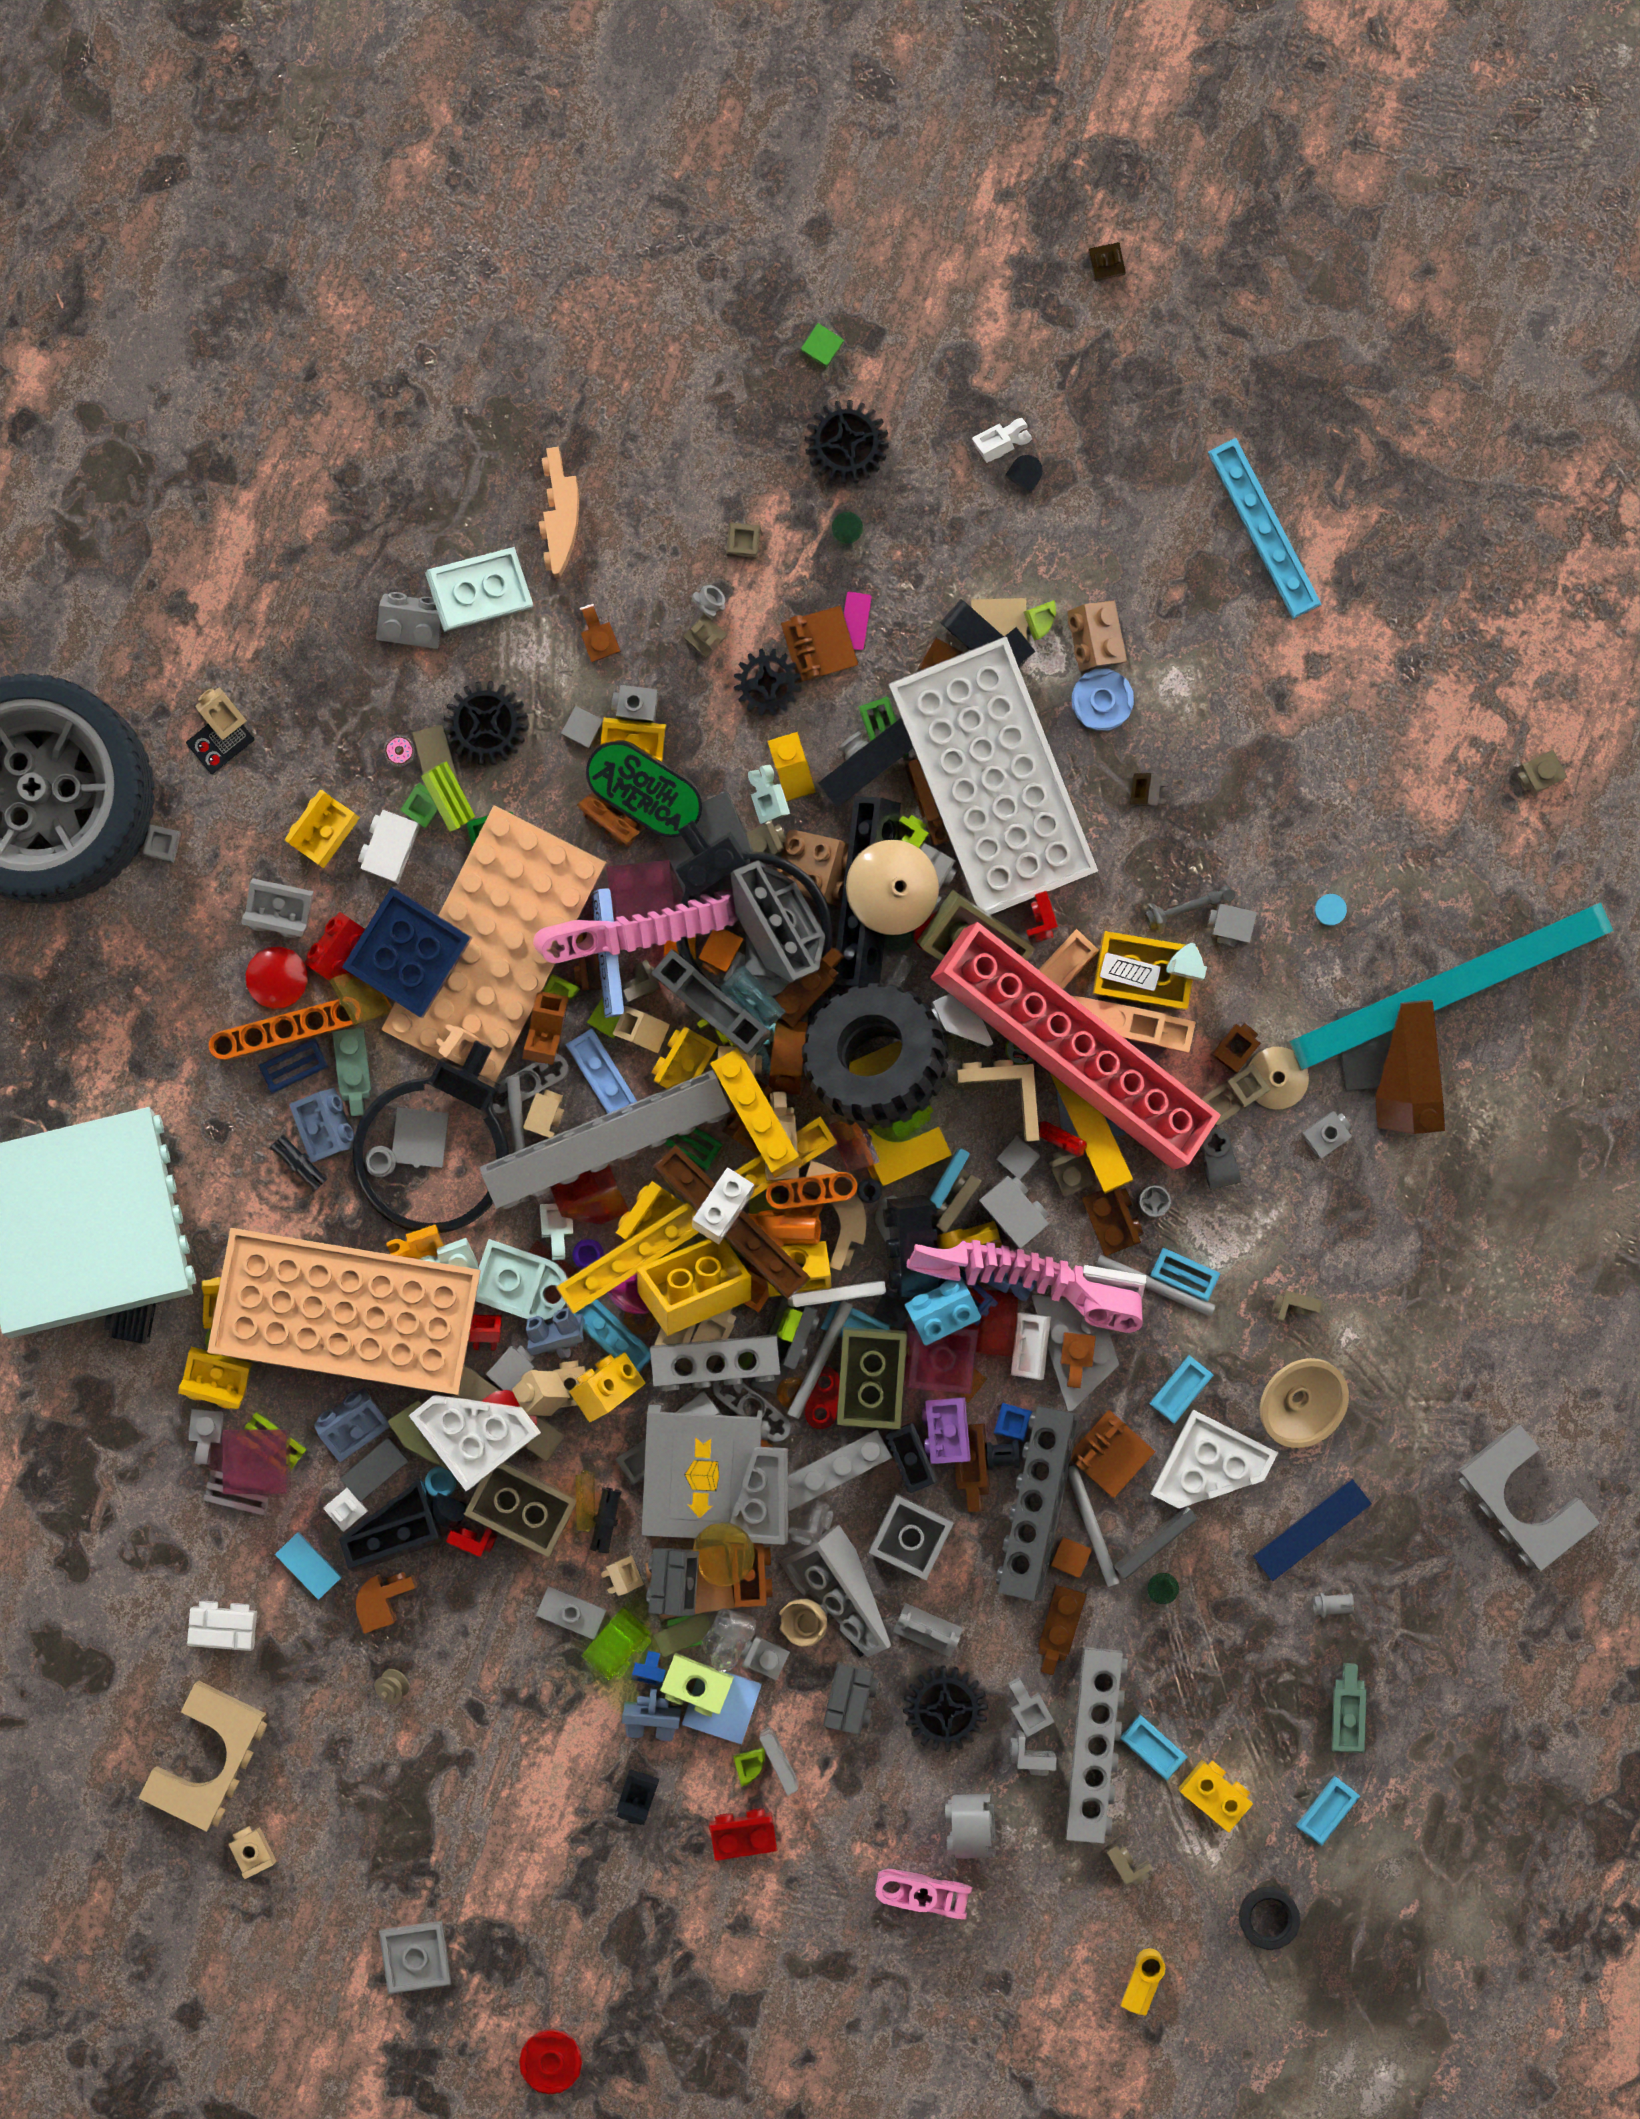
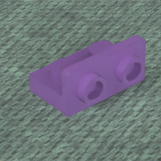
M965 1397L925 1401L926 1407L922 1408V1420L924 1426L928 1425L929 1438L925 1439L926 1456L931 1458V1464L970 1461Z

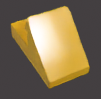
M798 732L767 741L786 802L816 793Z

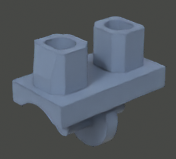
M564 1308L554 1313L553 1322L548 1324L540 1316L529 1318L526 1325L529 1337L527 1346L529 1354L532 1356L543 1352H557L561 1359L570 1357V1348L578 1346V1343L583 1342V1325H585L583 1315L574 1316L569 1308Z
M651 1688L650 1697L637 1696V1702L625 1701L622 1724H625L627 1737H643L644 1727L653 1726L657 1727V1739L672 1741L675 1730L679 1729L681 1706L668 1705L669 1700L657 1698V1688Z

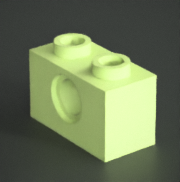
M675 1653L660 1691L666 1693L665 1699L682 1705L683 1701L695 1705L694 1710L696 1712L712 1717L713 1712L720 1714L734 1676ZM693 1678L701 1679L705 1684V1691L699 1695L690 1693L687 1688L688 1681Z

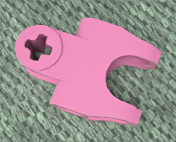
M888 1868L878 1872L875 1896L883 1904L918 1912H933L955 1919H966L967 1912L965 1910L972 1887L959 1882L937 1880L923 1874ZM889 1881H894L900 1885V1888L895 1893H889L883 1889V1886ZM921 1888H925L928 1892L923 1898H919L917 1892L920 1893ZM953 1892H957L954 1908H951Z

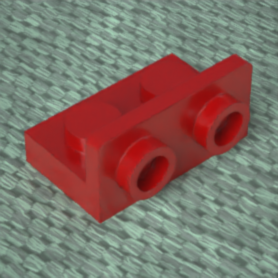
M1047 891L1035 894L1036 902L1031 903L1036 923L1043 922L1041 926L1026 930L1028 939L1035 938L1036 943L1053 938V931L1058 930Z
M764 1808L746 1811V1816L734 1818L733 1813L714 1816L715 1821L709 1822L715 1861L778 1851L772 1812L765 1813Z

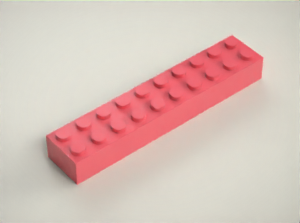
M978 922L962 930L930 977L1173 1170L1190 1164L1221 1116Z

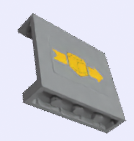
M661 1405L648 1406L642 1535L724 1540L733 1517L732 1513L735 1504L738 1502L742 1490V1483L753 1449L761 1447V1440H767L768 1421H762L763 1411L758 1410L757 1417L667 1413L661 1412Z

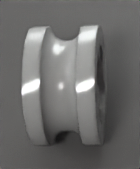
M860 731L853 734L837 748L839 751L845 752L846 760L868 744L867 740H861L860 736L862 734Z

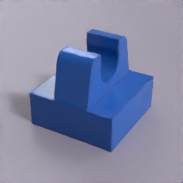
M648 1650L645 1664L635 1662L631 1680L662 1687L666 1670L657 1668L660 1653Z

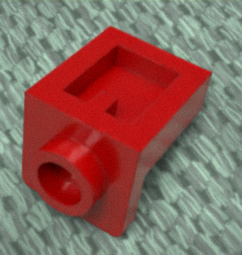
M460 1526L459 1530L452 1529L446 1542L481 1557L484 1551L491 1552L497 1535L493 1534V1529L487 1527L482 1539L478 1540L476 1539L478 1533Z

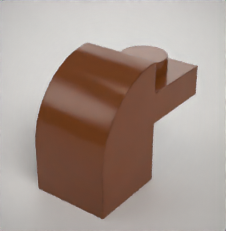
M543 991L537 993L522 1059L550 1065L554 1064L562 1039L569 997Z
M776 1019L769 1087L776 1092L783 1091L788 1094H800L803 1068L802 1046L806 1043L805 1034L808 1022L799 1021L795 1027H792L784 1019Z
M404 1571L387 1577L388 1584L384 1585L381 1575L378 1573L363 1584L356 1598V1612L364 1634L397 1621L389 1598L415 1589L418 1585L414 1574L406 1577Z

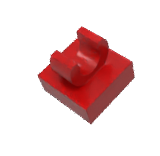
M473 1315L468 1342H473L474 1350H479L480 1342H490L491 1351L496 1350L497 1343H500L502 1315Z

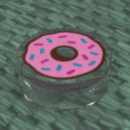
M395 735L386 741L384 756L393 766L405 767L415 758L416 748L408 737Z

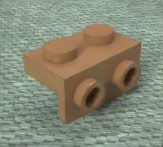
M1115 600L1083 604L1068 610V626L1072 633L1075 648L1074 655L1079 671L1127 662Z

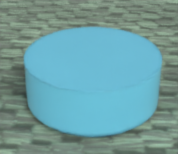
M1336 894L1322 896L1314 907L1317 920L1327 926L1340 923L1345 918L1347 912L1345 901Z
M442 1466L434 1467L425 1477V1487L429 1494L434 1497L437 1493L449 1496L456 1489L457 1479L451 1471Z

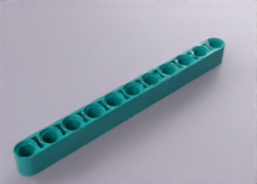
M1600 902L1289 1041L1301 1070H1304L1393 1030L1400 1003L1433 1000L1434 1011L1614 930Z

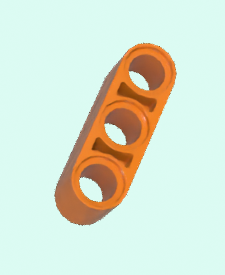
M847 1172L780 1180L769 1185L766 1191V1199L776 1209L846 1201L855 1195L857 1182ZM841 1177H846L852 1182V1190L845 1196L837 1194L834 1190L835 1181ZM811 1181L819 1184L821 1194L817 1199L809 1200L804 1197L802 1190L807 1182ZM777 1186L786 1187L790 1193L788 1201L784 1204H776L771 1198V1192Z

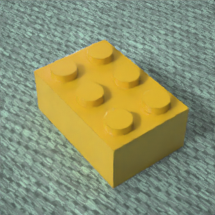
M1104 931L1092 995L1181 1011L1188 1010L1193 979L1166 972V967L1171 958L1186 945ZM1110 953L1159 966L1161 969L1155 990L1151 991L1100 977L1105 954Z
M707 1238L637 1268V1293L666 1335L669 1336L751 1300V1275L724 1238L719 1245Z

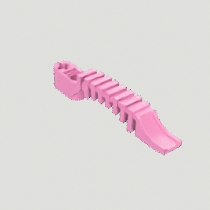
M733 888L714 892L715 897L719 900L704 894L699 896L700 902L695 899L689 900V908L679 904L675 905V912L670 908L661 909L662 915L657 914L655 911L648 912V918L635 914L632 915L633 921L631 922L624 916L616 917L614 922L573 920L545 927L536 933L533 945L548 962L560 963L600 952H610L612 955L620 954V950L632 952L637 947L645 949L655 943L663 945L668 940L673 942L681 940L680 937L692 938L697 933L704 935L710 933L712 929L719 931L724 929V926H732L739 920L735 913ZM587 932L586 939L581 943H576L577 937L581 933Z
M972 1240L971 1243L962 1241L958 1246L951 1249H936L915 1244L914 1251L910 1259L907 1260V1268L954 1281H960L959 1266H964L967 1285L975 1286L979 1273L980 1282L988 1283L992 1272H994V1282L1002 1283L1005 1273H1008L1009 1284L1016 1285L1019 1276L1022 1277L1023 1287L1031 1288L1032 1282L1035 1280L1037 1281V1293L1045 1294L1047 1286L1051 1285V1300L1059 1302L1061 1296L1066 1297L1084 1316L1085 1321L1092 1326L1131 1333L1139 1330L1143 1324L1142 1298L1137 1292L1089 1282L1083 1277V1267L1075 1265L1072 1271L1068 1267L1067 1261L1060 1260L1059 1263L1053 1262L1052 1257L1045 1256L1044 1259L1039 1258L1038 1253L1031 1252L1030 1255H1026L1022 1249H1016L1014 1252L1010 1251L1009 1246L1002 1245L1001 1248H995V1243L987 1242L985 1246L981 1245L978 1240Z

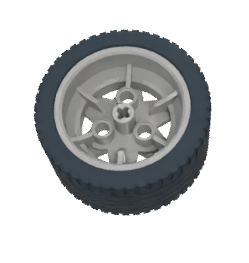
M29 673V675L15 674L13 677L9 675L0 677V762L2 766V771H0V812H3L0 825V895L21 902L44 904L45 902L55 904L73 901V898L79 899L85 897L88 893L92 894L98 891L99 887L109 884L112 878H117L122 873L121 870L127 868L131 863L132 857L137 855L140 844L143 845L146 839V831L148 832L149 824L151 825L149 823L150 818L153 817L154 809H152V804H155V795L153 794L155 784L152 780V767L149 766V757L144 750L145 748L141 740L137 739L138 735L117 711L93 693L59 677L56 679L50 675L42 676ZM33 732L53 733L38 749L25 735ZM81 751L85 753L90 761L94 774L74 770ZM20 755H26L28 759L26 768L16 771L13 766L15 758ZM73 781L76 786L75 793L71 797H63L61 793L63 784ZM93 808L88 821L81 828L75 811ZM19 810H27L29 815L28 821L22 826H17L14 821L15 814ZM39 834L53 846L52 848L39 850L28 849Z

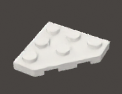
M440 1395L432 1396L409 1415L465 1491L474 1487L541 1433L522 1407Z
M1192 1409L1150 1494L1179 1509L1264 1481L1278 1452Z

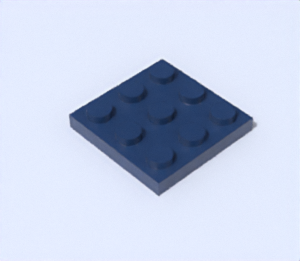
M391 887L342 968L420 1018H424L473 937L401 891Z

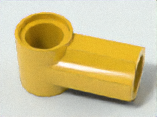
M995 1221L966 1230L961 1228L938 1235L936 1240L938 1249H951L958 1246L962 1241L971 1243L972 1240H978L981 1245L985 1246L987 1242L995 1243V1248L1002 1246Z
M1151 1948L1144 1949L1137 1955L1136 1965L1120 2003L1128 2011L1145 2016L1166 1969L1160 1952ZM1148 1959H1154L1158 1961L1159 1967L1154 1972H1146L1142 1969V1964Z

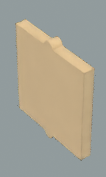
M1026 598L971 599V607L1003 636L1017 627L1027 640V628L1029 626L1023 613L1026 611Z

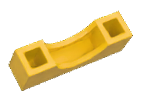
M736 1048L711 1062L713 1070L774 1178L802 1164L803 1162L739 1049Z

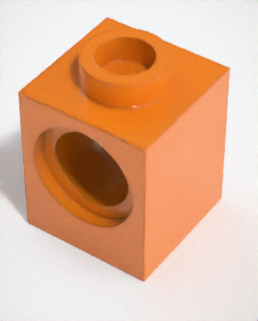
M713 929L698 957L700 961L704 962L701 968L717 976L720 971L727 973L744 939L726 929L719 931Z

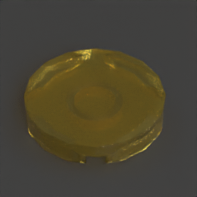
M729 1522L715 1523L706 1527L694 1541L693 1551H699L698 1570H700L704 1576L703 1578L708 1583L719 1587L731 1586L745 1579L752 1570L755 1559L754 1546L748 1534L739 1526Z

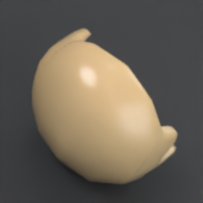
M810 1599L793 1600L781 1609L779 1613L781 1615L780 1631L792 1644L799 1647L816 1645L826 1633L827 1616L821 1606Z

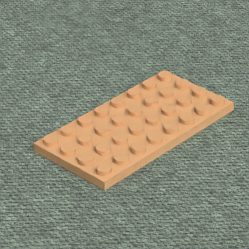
M493 805L438 915L473 938L424 1018H420L395 1002L381 1030L440 1060L444 1056L438 1052L441 1047L437 1044L436 1040L440 1038L446 1041L451 1033L445 1028L447 1025L458 1026L474 1034L480 1039V1042H484L492 1047L480 1075L497 1083L532 1013L537 993L543 991L556 963L548 962L535 949L533 945L534 937L539 930L545 927L579 919L607 862Z
M230 1228L207 1353L459 1396L481 1270Z

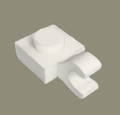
M1018 418L1005 428L998 424L972 437L976 449L986 463L1013 450L1014 446L1012 443L1025 445L1032 440V437L1027 430L1019 433L1028 426L1023 418Z

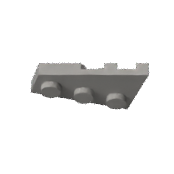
M756 1447L753 1449L742 1483V1490L738 1502L735 1504L732 1513L733 1517L724 1541L785 1545L788 1542V1448Z

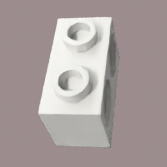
M727 1167L692 1219V1228L719 1245L754 1193V1184Z

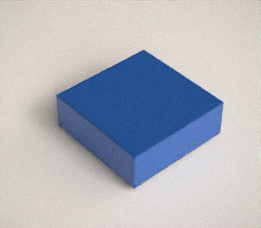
M1002 1402L994 1433L1024 1442L1033 1411Z

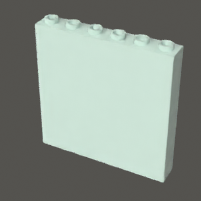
M150 1107L0 1143V1327L2 1334L7 1338H14L193 1294L192 1284H196V1277L192 1265H187L185 1254L190 1253L186 1235L181 1236L179 1224L183 1223V1216L180 1206L174 1204L172 1194L177 1193L176 1183L173 1175H168L166 1164L170 1163V1155L167 1145H162L160 1133H164V1126L160 1114L155 1115V1112Z

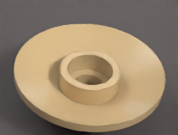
M1271 1047L1262 1050L1253 1057L1248 1066L1254 1064L1271 1089L1256 1099L1257 1103L1269 1109L1279 1110L1295 1105L1304 1096L1309 1082L1308 1069L1301 1070L1292 1050L1284 1047ZM1275 1072H1281L1284 1075V1081L1281 1084L1273 1081V1074Z

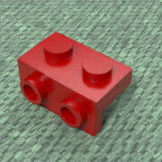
M339 912L328 921L325 926V933L321 939L310 947L305 964L341 989H344L353 974L342 968L365 931V928Z

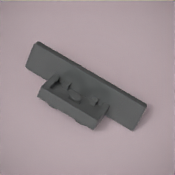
M783 1296L768 1335L777 1333L784 1311L787 1307L803 1312L792 1342L777 1337L780 1374L774 1375L773 1381L755 1382V1377H752L750 1382L752 1387L777 1396L782 1391L789 1369H796L797 1364L804 1362L808 1347L804 1346L808 1334L813 1335L819 1321V1317L815 1316L817 1310L812 1308L813 1305L791 1307Z

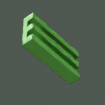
M888 696L858 706L870 741L876 736L867 710H873L880 733L886 730L878 708L879 706L884 705L891 725L896 722ZM908 753L905 754L902 758L908 757Z

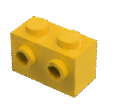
M626 1352L615 1358L611 1354L605 1356L595 1363L598 1368L597 1370L593 1371L591 1368L578 1376L576 1380L579 1384L569 1390L589 1423L609 1413L646 1384Z
M1201 1760L1178 1787V1790L1229 1833L1253 1805L1252 1801L1248 1798L1251 1792L1237 1780L1233 1785L1223 1777L1227 1772L1213 1760L1209 1764Z

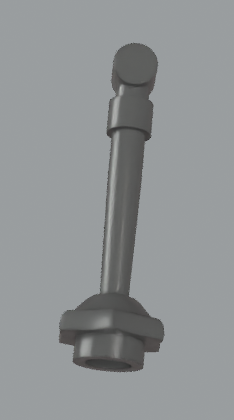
M1225 885L1218 892H1210L1207 896L1166 911L1151 903L1149 904L1150 911L1145 912L1147 924L1150 930L1156 929L1159 933H1162L1167 918L1209 904L1214 905L1224 899L1231 901L1235 897V892L1230 886Z

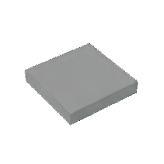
M768 1727L760 1731V1741L787 1796L798 1791L799 1781L773 1728Z
M443 1920L379 1930L388 1994L451 1985Z

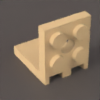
M1000 1060L993 1062L994 1067L982 1068V1062L963 1063L962 1070L956 1071L957 1085L1019 1080L1024 1142L1039 1141L1034 1065H1014L1013 1060Z

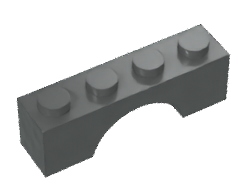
M672 949L651 973L655 979L750 1058L756 1054L772 1035L763 1024L728 998Z

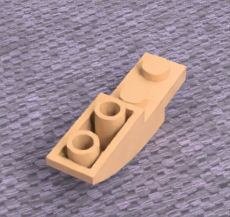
M558 446L546 448L548 457L542 458L545 477L551 476L552 488L547 489L549 507H555L556 510L543 512L545 521H539L541 539H547L549 552H543L546 571L552 570L554 578H560L568 564L574 547L579 520L578 480L576 476L564 477L561 452Z
M1072 996L1127 1040L1185 1053L1190 1051L1195 1021L1131 1006Z

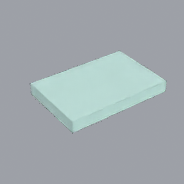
M515 547L428 569L425 572L444 632L533 607Z

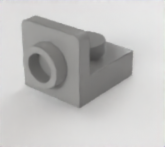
M756 1635L753 1642L748 1639L746 1640L739 1657L744 1658L743 1667L747 1669L749 1667L777 1681L790 1651Z

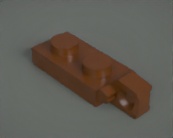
M916 759L908 762L905 770L923 823L927 825L932 845L936 846L946 843L950 839L939 816L938 808L919 760Z
M832 948L823 958L821 957L820 967L817 972L792 983L790 982L769 1006L788 1024L795 1027L836 981L835 978L839 973L834 968L845 956L837 948Z
M985 1423L968 1424L971 1460L955 1462L957 1489L960 1490V1496H967L968 1512L984 1511V1495L989 1494L990 1476Z
M1056 1584L1038 1643V1654L1044 1655L1040 1669L1041 1672L1054 1675L1058 1660L1065 1662L1067 1655H1069L1086 1599V1593Z

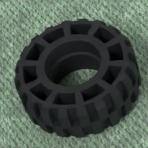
M870 983L868 987L864 988L856 986L848 989V993L842 996L836 995L829 1000L830 1004L825 1009L821 1008L814 1016L816 1019L814 1025L808 1026L805 1034L808 1043L802 1046L805 1076L824 1108L831 1115H837L840 1121L848 1125H853L854 1122H857L859 1127L863 1129H872L873 1125H880L882 1129L893 1127L895 1122L902 1120L904 1123L912 1119V1115L918 1110L924 1111L930 1105V1098L933 1095L937 1096L943 1086L940 1080L947 1076L949 1067L946 1061L949 1056V1048L944 1039L945 1034L931 1008L926 1003H922L920 997L911 991L904 993L900 986L893 984L887 987H882L880 983ZM878 1036H891L902 1041V1050L897 1061L883 1073L874 1076H859L849 1071L852 1055L865 1041Z

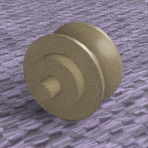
M395 1669L386 1670L382 1677L378 1678L374 1684L377 1695L381 1700L389 1704L399 1703L402 1696H405L410 1690L407 1678Z

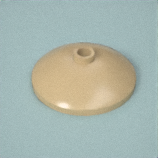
M885 840L868 846L854 859L847 875L846 894L854 915L866 927L881 934L898 935L918 928L931 915L938 899V877L932 862L922 850L905 841ZM897 881H900L903 884V890L901 892H897L895 889V883Z
M1301 1359L1286 1365L1272 1377L1261 1398L1260 1418L1265 1431L1279 1444L1291 1448L1309 1447L1326 1439L1336 1430L1346 1413L1349 1401L1346 1380L1335 1366L1321 1359Z

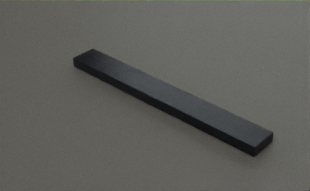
M1017 627L1004 636L1008 639L1018 666L1036 652ZM902 718L898 719L818 782L837 808L913 749Z

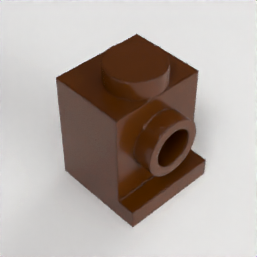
M1245 1023L1241 1027L1238 1024H1234L1212 1051L1211 1055L1236 1074L1261 1044L1256 1039L1259 1034ZM1233 1041L1241 1042L1242 1050L1236 1053L1231 1049Z

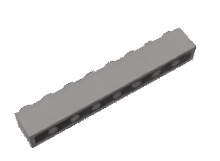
M712 1070L479 1168L496 1209L502 1206L504 1209L519 1204L521 1198L531 1194L534 1197L540 1196L548 1192L550 1186L557 1183H571L577 1180L581 1173L589 1170L591 1172L600 1171L608 1166V1162L620 1158V1160L629 1159L638 1153L637 1150L641 1148L660 1146L667 1141L666 1138L677 1133L679 1136L689 1134L696 1129L695 1126L706 1121L707 1123L718 1122L725 1117V1113L730 1112V1108L718 1079Z

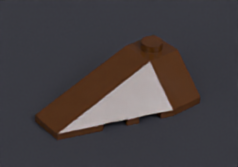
M1433 1000L1400 1003L1387 1059L1385 1058L1380 1085L1377 1087L1375 1094L1377 1127L1410 1134L1445 1131L1444 1102Z

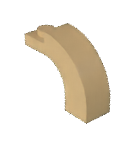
M811 1161L806 1177L838 1172L830 1167ZM841 1177L835 1181L834 1190L837 1194L845 1196L851 1192L852 1184L845 1177ZM807 1182L802 1190L818 1197L821 1194V1188L816 1182ZM857 1191L851 1199L830 1203L838 1213L841 1229L829 1266L840 1271L843 1265L848 1267L850 1265L855 1250L849 1247L850 1242L853 1241L863 1245L865 1239L866 1215Z

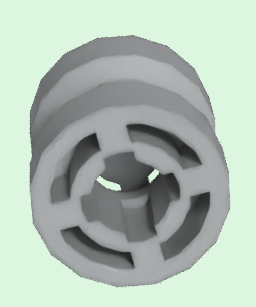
M1153 1185L1146 1187L1138 1196L1139 1209L1147 1216H1162L1170 1208V1194L1161 1186Z

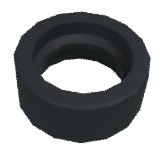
M1261 1887L1249 1893L1242 1901L1239 1910V1924L1246 1938L1256 1947L1266 1950L1280 1949L1288 1945L1297 1935L1300 1926V1912L1292 1897L1283 1890L1275 1887ZM1272 1899L1280 1902L1285 1907L1288 1913V1922L1282 1933L1273 1937H1266L1254 1930L1251 1924V1914L1253 1908L1263 1900Z

